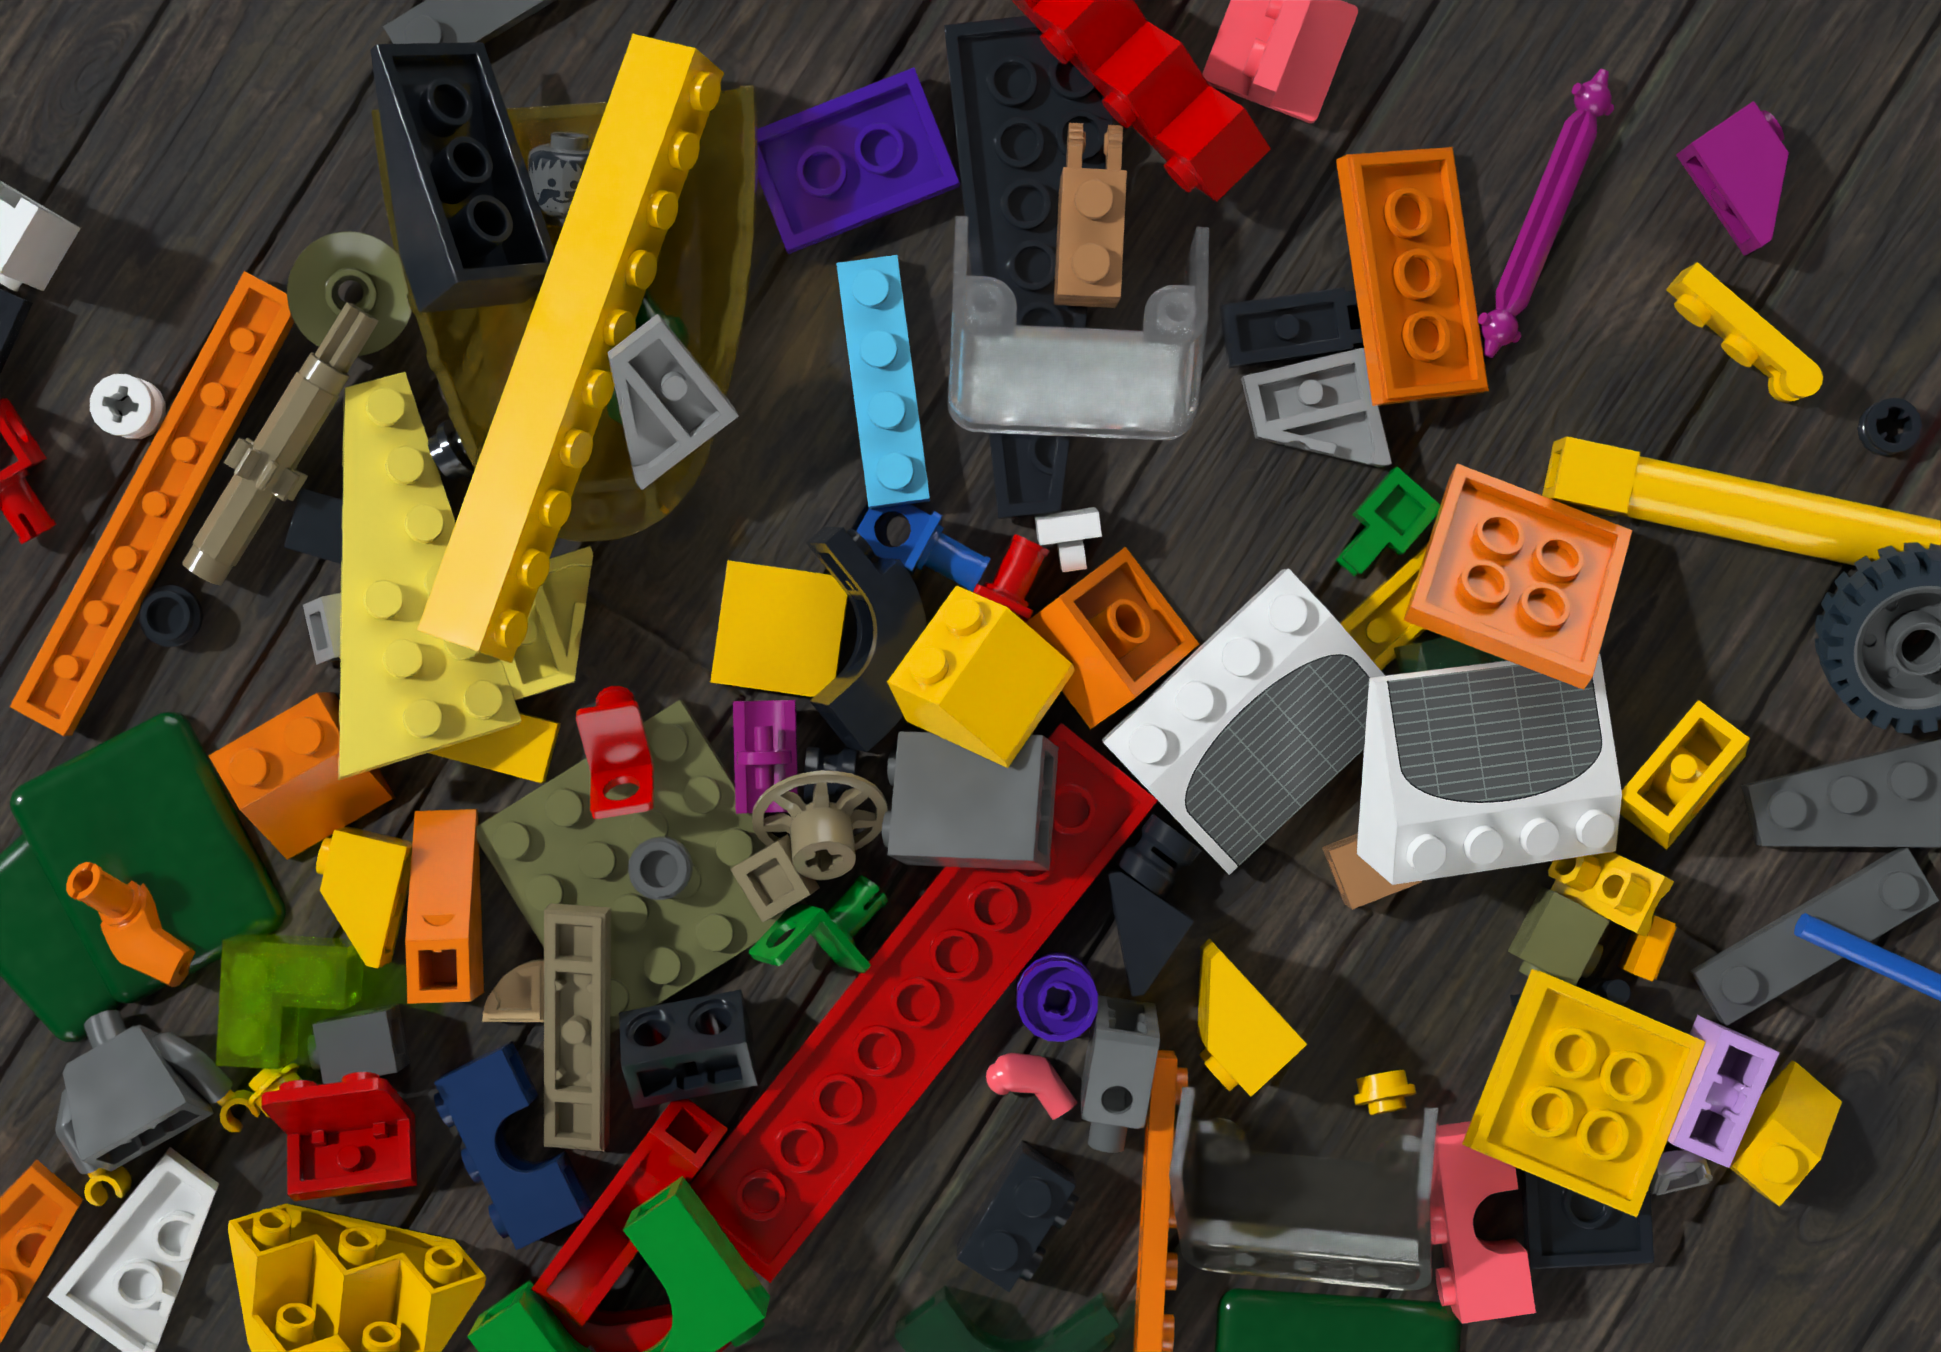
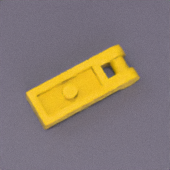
M1698 262L1681 271L1666 289L1677 299L1674 306L1685 319L1698 327H1704L1705 324L1724 339L1721 347L1733 360L1745 367L1754 365L1769 378V393L1777 401L1789 403L1811 396L1820 389L1823 375L1819 366Z

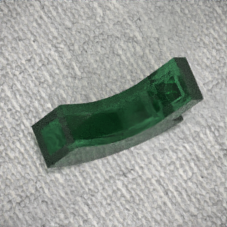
M945 1285L896 1321L895 1338L906 1352H1101L1115 1339L1112 1331L1119 1327L1116 1310L1101 1292L1055 1327L1039 1336L1022 1340L1004 1339L978 1327L965 1313Z

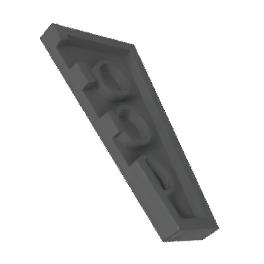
M1941 737L1741 785L1755 845L1941 847Z

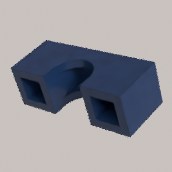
M512 1041L447 1072L434 1082L439 1091L434 1094V1102L439 1115L449 1128L456 1126L466 1148L461 1150L465 1168L475 1183L483 1181L493 1202L488 1206L492 1223L503 1239L510 1236L516 1251L585 1217L593 1205L566 1151L547 1160L533 1162L516 1155L508 1145L505 1128L510 1114L529 1106L539 1096Z

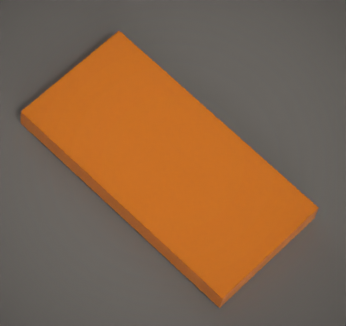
M1453 147L1347 154L1336 159L1372 405L1378 406L1474 395L1489 391Z

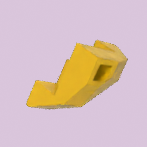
M286 1203L229 1220L228 1224L246 1336L251 1352H442L485 1286L486 1275L453 1239Z

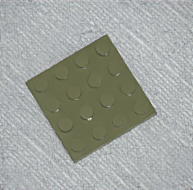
M683 700L675 702L643 722L654 763V808L652 810L603 819H593L590 811L591 772L586 758L476 827L479 845L543 947L544 909L550 903L611 908L610 1034L620 1028L619 1012L656 1006L754 945L787 910L785 909L762 922L730 870L767 846L757 837L753 830L752 813L736 814L735 783ZM631 783L617 785L610 789L605 797L611 800H623L634 795L639 790V786ZM659 836L670 837L682 843L689 851L693 862V872L688 885L676 896L665 900H654L640 894L632 885L628 873L629 860L633 851L644 841ZM804 898L801 901L797 902L801 904L810 905L807 898Z

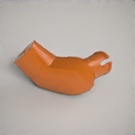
M84 862L73 869L66 883V891L73 899L82 901L98 911L103 921L100 924L110 950L119 963L171 987L179 986L189 974V967L195 951L162 929L154 899L145 884L143 883L140 886L134 881L125 884L103 871L97 864L91 862Z

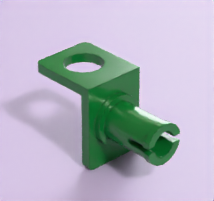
M859 875L851 887L827 912L823 908L801 903L790 906L749 950V954L754 960L780 966L811 934L838 966L865 973L871 965L855 947L853 938L881 908L885 907L888 899L884 893L876 896L875 894L880 888L867 877ZM795 928L793 933L784 942L773 947L775 942L784 933Z

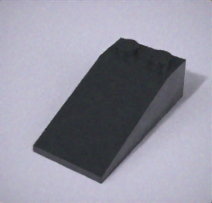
M484 43L376 44L370 51L399 254L419 313L526 302L540 291L554 252V247L540 206L534 195L532 183Z

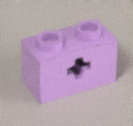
M1697 1015L1689 1035L1706 1043L1667 1141L1677 1147L1730 1168L1779 1052L1751 1037Z

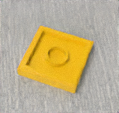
M728 560L710 682L815 697L837 677L848 595L832 575Z

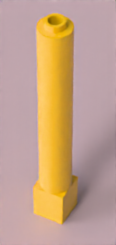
M1567 436L1553 442L1542 494L1544 497L1578 510L1611 517L1621 515L1854 566V563L1864 556H1867L1871 562L1879 559L1878 550L1888 546H1892L1897 552L1904 551V543L1918 542L1925 549H1929L1930 543L1941 545V520L1643 457L1637 451Z

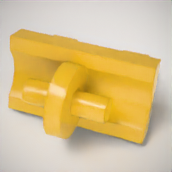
M1614 852L1554 860L1548 870L1549 876L1556 879L1551 888L1552 891L1644 937H1647L1651 929L1652 916L1656 906L1670 891L1674 883L1673 880Z

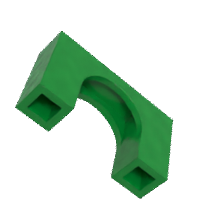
M683 1176L631 1211L623 1231L664 1286L672 1308L671 1329L657 1344L643 1352H715L729 1342L734 1347L746 1343L764 1327L763 1319L766 1316L770 1295ZM528 1281L481 1313L467 1336L478 1352H595L584 1347L570 1335L546 1301L531 1290L534 1286L531 1281Z

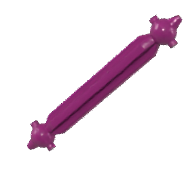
M1600 69L1590 81L1583 84L1576 83L1573 86L1571 92L1574 94V105L1577 110L1564 122L1496 289V310L1488 314L1484 312L1478 318V323L1481 324V333L1485 339L1484 355L1489 358H1493L1502 346L1511 342L1516 343L1520 340L1521 332L1518 331L1516 316L1527 307L1592 149L1597 136V117L1603 114L1610 115L1614 110V105L1611 104L1612 95L1608 88L1609 71L1605 69Z

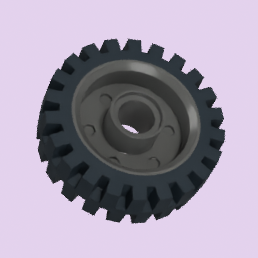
M1918 542L1904 543V551L1897 552L1892 546H1888L1878 550L1879 559L1871 562L1867 556H1864L1854 563L1858 570L1854 575L1849 576L1846 572H1843L1834 581L1839 590L1836 594L1826 593L1821 603L1825 614L1817 615L1815 629L1819 638L1814 639L1816 653L1829 684L1843 703L1862 720L1867 717L1872 725L1885 730L1888 724H1891L1898 733H1912L1913 725H1918L1924 733L1937 731V720L1941 719V545L1930 543L1929 549H1925ZM1921 629L1927 630L1924 638L1919 643L1908 647L1902 646L1904 639L1910 633Z

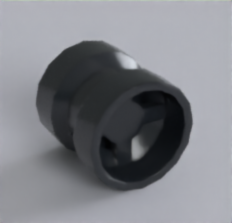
M1152 813L1141 828L1142 838L1136 846L1127 847L1115 863L1156 895L1165 899L1175 886L1174 876L1182 866L1191 865L1202 850ZM1153 846L1170 857L1167 862L1151 851Z

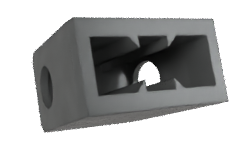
M1098 995V1011L1090 1026L1081 1085V1118L1091 1122L1088 1145L1093 1149L1108 1153L1122 1152L1125 1148L1128 1127L1135 1129L1144 1128L1160 1043L1155 1003Z

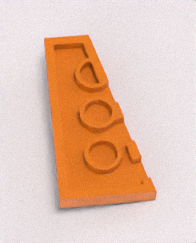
M37 1159L0 1196V1344L84 1200Z

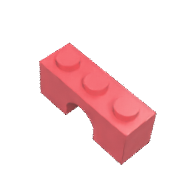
M1471 1121L1426 1127L1428 1145L1419 1146L1418 1155L1423 1181L1425 1184L1433 1183L1436 1206L1427 1208V1220L1433 1245L1442 1244L1445 1268L1436 1269V1284L1441 1305H1451L1452 1312L1462 1324L1536 1313L1526 1249L1515 1238L1500 1241L1482 1240L1476 1237L1473 1228L1475 1211L1486 1197L1498 1192L1518 1190L1516 1168L1462 1145Z

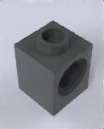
M399 1003L328 1016L312 1024L314 1034L308 1037V1055L313 1070L315 1072L321 1071L323 1084L341 1082L343 1076L355 1072H372L379 1076L397 1073L410 1064Z

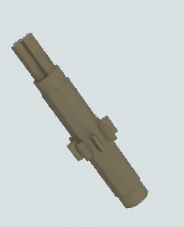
M346 302L316 353L311 352L300 371L296 372L255 441L250 438H246V440L238 438L224 461L226 465L235 469L234 475L195 537L191 549L182 562L189 571L212 584L221 586L233 566L237 565L276 499L279 498L282 501L287 499L293 501L308 477L296 469L297 465L340 397L338 395L350 377L347 372L379 322L375 317L364 312L356 305Z

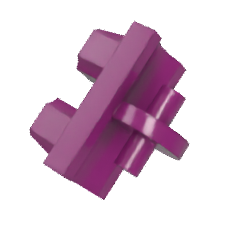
M796 700L733 701L736 814L753 813L754 805L768 788L788 777L798 775ZM798 787L789 790L799 796ZM773 801L765 813L788 811Z

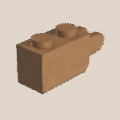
M1069 123L1066 167H1063L1059 187L1054 305L1116 308L1121 298L1127 170H1121L1123 126L1108 125L1107 132L1104 134L1103 153L1106 156L1105 169L1082 168V154L1085 152L1086 133L1083 131V124Z

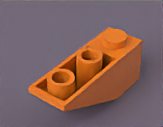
M478 809L415 811L405 939L407 1004L471 1002L484 993L480 856L476 834Z

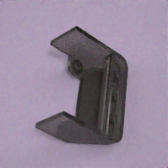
M1182 1087L1169 1171L1182 1257L1192 1266L1211 1272L1400 1291H1413L1425 1288L1432 1280L1439 1163L1438 1108L1425 1107L1422 1139L1413 1135L1394 1136L1376 1148L1375 1162L1252 1151L1250 1137L1236 1123L1222 1118L1200 1121L1195 1088Z

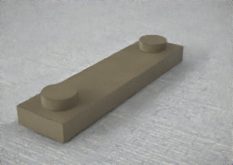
M550 903L544 909V1147L604 1152L610 1144L611 908Z

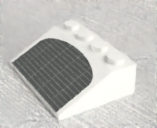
M1289 568L1283 569L1105 735L1102 741L1230 875L1364 750L1369 678L1385 675L1337 619Z
M1600 654L1593 677L1584 690L1510 661L1369 678L1357 855L1389 883L1396 885L1616 851L1622 790Z

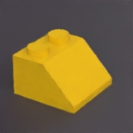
M955 586L887 683L907 722L1008 768L1073 675L1075 669L1069 660L1008 607Z
M1209 938L1200 947L1197 1033L1206 1048L1199 1055L1205 1061L1206 1067L1229 1091L1239 1084L1252 1096L1307 1044Z

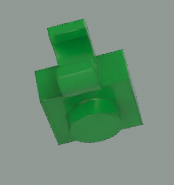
M1399 467L1393 468L1352 514L1365 528L1347 545L1335 561L1352 576H1355L1357 573L1362 574L1386 545L1395 554H1403L1437 516L1440 504Z

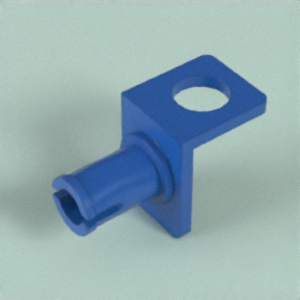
M911 504L868 509L856 531L870 545L874 555L879 558L900 559L910 575L913 576L916 569L922 570L926 566L964 586L971 592L974 591L976 584L979 583L991 561L990 557H984L943 534L945 528L941 525L943 515L934 511L931 516ZM887 512L902 514L910 524L911 532L909 538L898 547L884 546L875 536L874 528L876 521Z

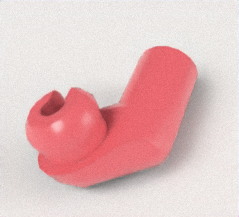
M1008 1053L998 1057L996 1063L990 1065L986 1072L987 1084L993 1092L998 1095H1007L1010 1091L1034 1093L1052 1120L1062 1116L1077 1104V1100L1050 1061L1042 1056Z

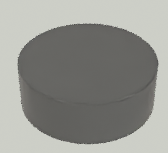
M665 836L653 837L641 843L633 851L628 865L629 878L634 888L643 896L654 900H665L676 896L688 885L693 872L692 858L686 847L676 839Z

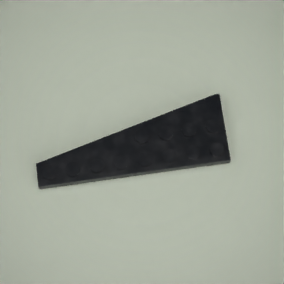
M1027 16L944 25L998 519L1060 513L1088 308L1087 306L1054 305L1060 178L1063 167H1066L1069 123L1083 124V131L1086 133L1085 152L1082 154V168L1105 169L1106 156L1103 153L1104 134L1107 132L1108 125H1113V117L1102 103L1105 97L1070 61L1067 64H1063L1053 56L1040 39L1043 33Z

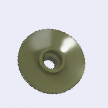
M355 231L331 233L312 242L294 262L287 284V300L290 313L303 335L319 347L346 304L339 296L338 290L340 285L345 281H356L363 289V296L358 302L352 304L379 321L358 356L377 352L391 344L402 333L412 313L414 296L401 257L391 246L372 235Z

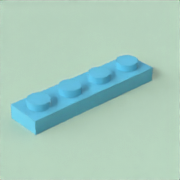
M898 255L836 263L869 509L928 502L930 501Z

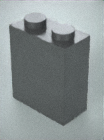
M898 731L897 749H893L890 752L887 766L888 780L890 785L893 786L892 809L885 813L882 822V839L885 847H888L887 855L906 865L1049 871L1059 748L1043 735H1030L1011 765L1006 768L930 732Z

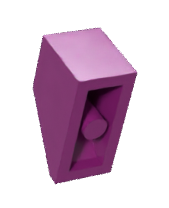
M1754 101L1676 154L1744 256L1772 240L1789 152L1782 143L1784 141V133L1780 124L1768 111H1760Z

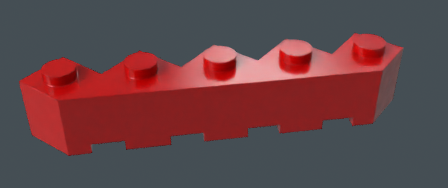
M1011 0L1043 33L1040 39L1053 56L1063 64H1067L1070 61L1105 97L1102 103L1111 116L1125 128H1129L1132 125L1167 161L1164 164L1165 170L1185 191L1191 192L1196 187L1215 201H1218L1271 150L1246 109L1210 86L1184 45L1148 22L1134 0Z

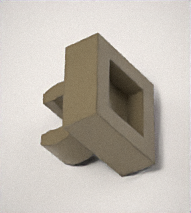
M788 834L730 869L762 922L808 897L820 888L816 880L806 878L794 869L791 839Z

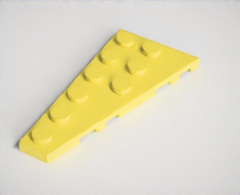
M406 372L345 387L343 394L338 780L519 725L522 721L502 660L417 630L456 522L437 465L430 454L428 438Z

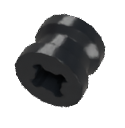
M807 747L805 773L823 770L857 775V750L844 748L839 754H826L820 747ZM827 783L829 802L837 803L846 790L854 787L846 784ZM814 784L804 785L805 804L813 802Z

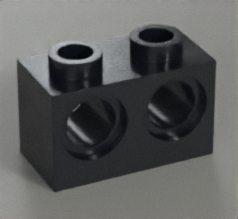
M741 989L619 1012L621 1067L634 1109L757 1086L753 1033Z

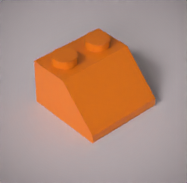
M1126 547L1025 622L1073 664L1075 672L1062 689V692L1090 729L1135 699L1200 645Z
M335 692L315 693L208 755L239 810L287 860L314 846L326 837L331 836L335 829L350 825L396 798L379 768L338 780L340 724L339 699Z

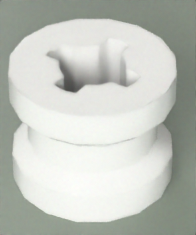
M113 374L103 378L94 387L90 397V412L94 422L102 430L128 439H143L153 435L160 428L166 415V403L162 393L152 383L128 374ZM127 395L130 396V397H127L124 401H117V400H121L123 397H125V396H127Z

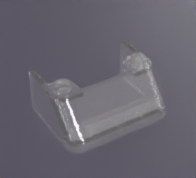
M956 216L952 256L947 406L952 419L960 427L973 432L1149 440L1176 439L1184 435L1191 428L1199 404L1208 323V227H1196L1185 265V285L1162 287L1155 291L1148 299L1143 314V331L1016 325L1017 304L1012 290L1004 282L993 277L966 275L968 217Z

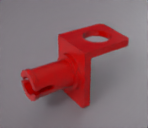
M5 398L0 400V432L19 461L0 471V509L19 537L18 540L22 545L41 535L42 532L56 526L57 523L54 519H51L26 480V477L30 475L28 470L47 458L12 403Z
M1014 534L1013 541L992 583L985 582L983 586L976 584L973 593L1008 607L1021 620L1027 622L1033 610L1028 608L1030 603L1025 601V598L1049 550L1022 536Z
M610 686L604 688L596 697V706L582 708L576 712V722L591 772L590 811L593 819L645 812L654 808V763L639 705L634 701L633 693L625 687ZM631 783L639 786V790L634 795L623 800H611L605 797L606 793L617 785Z

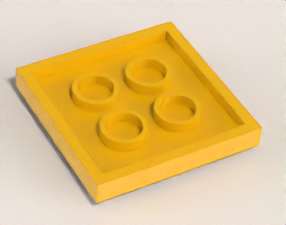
M1531 969L1462 1145L1637 1217L1706 1042L1542 971Z

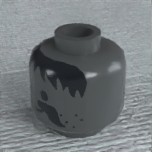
M574 132L551 133L549 144L539 145L529 152L528 174L545 224L560 227L564 225L591 147L588 146V135Z

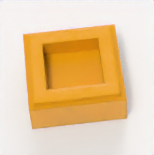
M1653 915L1651 929L1647 937L1632 931L1618 967L1652 982L1654 979H1657L1676 931V923Z

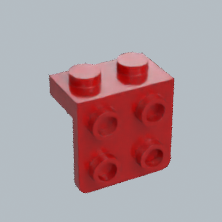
M355 1072L343 1076L341 1082L322 1085L308 1080L288 1081L282 1083L279 1086V1090L265 1092L261 1095L262 1110L287 1134V1195L294 1202L417 1185L415 1114L388 1080L380 1078L378 1074Z

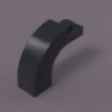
M823 527L806 544L848 595L857 619V639L853 654L846 667L833 681L811 699L810 703L847 748L868 752L886 736L903 716L887 681L927 627L926 617L918 589L909 571L904 567L900 559L879 558L872 564L870 560L875 556L874 552L858 532L851 528L846 531L844 527Z

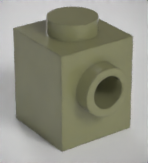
M1541 887L1508 952L1524 960L1519 972L1528 977L1531 969L1576 986L1580 976L1588 978L1596 968L1603 952V945L1598 942L1610 920L1555 891Z

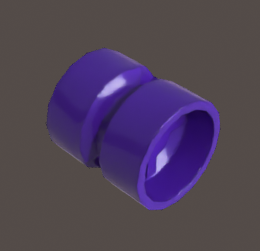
M1047 952L1034 957L1022 969L1017 980V1008L1022 1022L1034 1035L1047 1041L1065 1042L1079 1037L1091 1026L1098 1011V993L1089 969L1078 958L1065 952Z

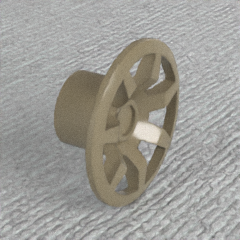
M823 770L806 772L788 777L774 784L759 797L753 807V830L766 846L781 839L772 832L789 833L794 869L809 879H833L850 871L856 861L855 850L870 843L882 831L883 818L885 813L888 812L887 801L875 784L852 773ZM827 783L846 784L854 787L846 790L837 803L829 802ZM814 784L813 802L805 804L796 793L789 790L798 786ZM868 797L876 806L875 813L859 809L854 810L855 807ZM774 801L780 807L787 810L790 816L785 813H778L764 818V813ZM865 828L856 836L853 835V829Z

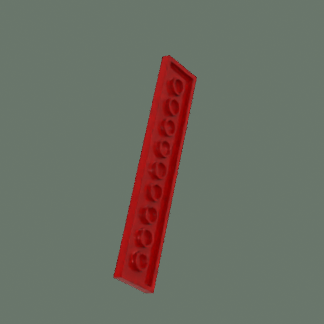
M1061 722L1047 738L1059 748L1049 871L945 866L868 961L871 967L865 973L860 972L689 1184L747 1265L769 1283L772 1282L1158 801Z

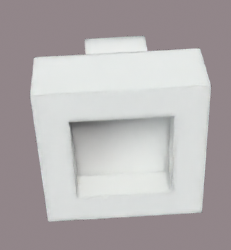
M1095 507L1060 513L1035 515L1038 542L1040 545L1057 543L1062 572L1087 569L1083 539L1102 537L1098 510Z

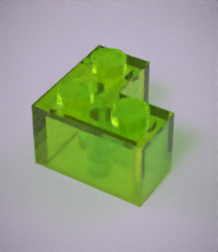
M267 934L236 935L222 940L216 1066L279 1069L297 1059L300 1007L345 1010L360 1002L362 998L363 960L350 939Z

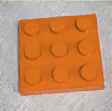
M1456 464L1449 477L1403 621L1584 690L1595 671L1633 530L1463 465Z

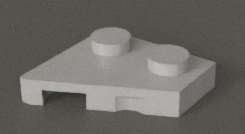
M659 314L655 315L607 352L633 475L637 485L642 490L739 417L734 406Z
M1364 348L1246 375L1241 378L1255 439L1375 467L1392 464L1379 407L1372 405Z

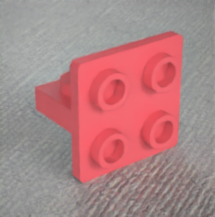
M1230 0L1202 75L1208 84L1304 122L1314 123L1319 116L1356 20L1358 8L1342 0Z

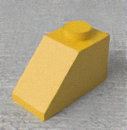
M347 826L335 829L332 838L326 837L321 844L316 862V873L323 875L320 892L365 965L379 969L392 962L409 890L412 841Z
M1791 1060L1761 1095L1730 1165V1169L1758 1193L1780 1207L1821 1160L1842 1101L1797 1062Z

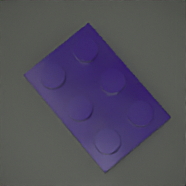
M914 67L741 135L788 254L960 187V182Z

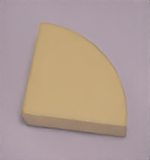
M544 959L523 963L509 971L499 980L486 1000L482 1022H544Z

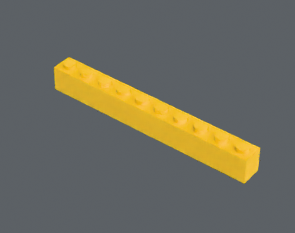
M632 34L418 625V631L512 663L517 647L522 644L526 637L528 617L539 587L544 583L549 573V558L560 528L565 524L570 515L571 497L582 467L591 456L593 436L603 408L609 403L613 395L614 381L607 352L631 335L636 329L635 319L646 289L655 278L657 258L667 230L676 220L678 200L689 170L698 159L699 142L710 111L714 109L720 97L721 80L724 72L696 48Z

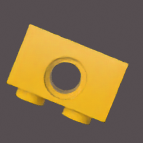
M1698 700L1623 788L1620 814L1667 850L1745 758L1750 738Z

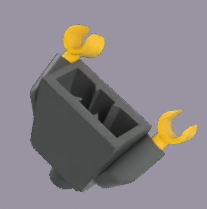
M107 1010L90 1017L84 1023V1029L92 1050L67 1063L63 1070L65 1089L61 1094L55 1132L80 1174H88L90 1177L84 1190L86 1200L92 1205L102 1206L109 1198L106 1189L102 1185V1181L111 1184L115 1194L119 1198H123L129 1191L132 1180L129 1172L122 1165L214 1114L210 1104L217 1102L222 1107L220 1122L229 1132H240L243 1128L242 1123L232 1115L231 1106L235 1104L245 1105L249 1108L251 1114L257 1118L261 1109L256 1104H253L251 1107L248 1105V1100L253 1094L252 1092L247 1090L233 1092L231 1090L232 1080L202 1050L172 1032L157 1033L142 1025L126 1029L120 1012L117 1010Z

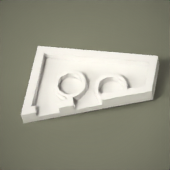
M169 1147L56 1284L48 1298L122 1352H156L219 1183Z

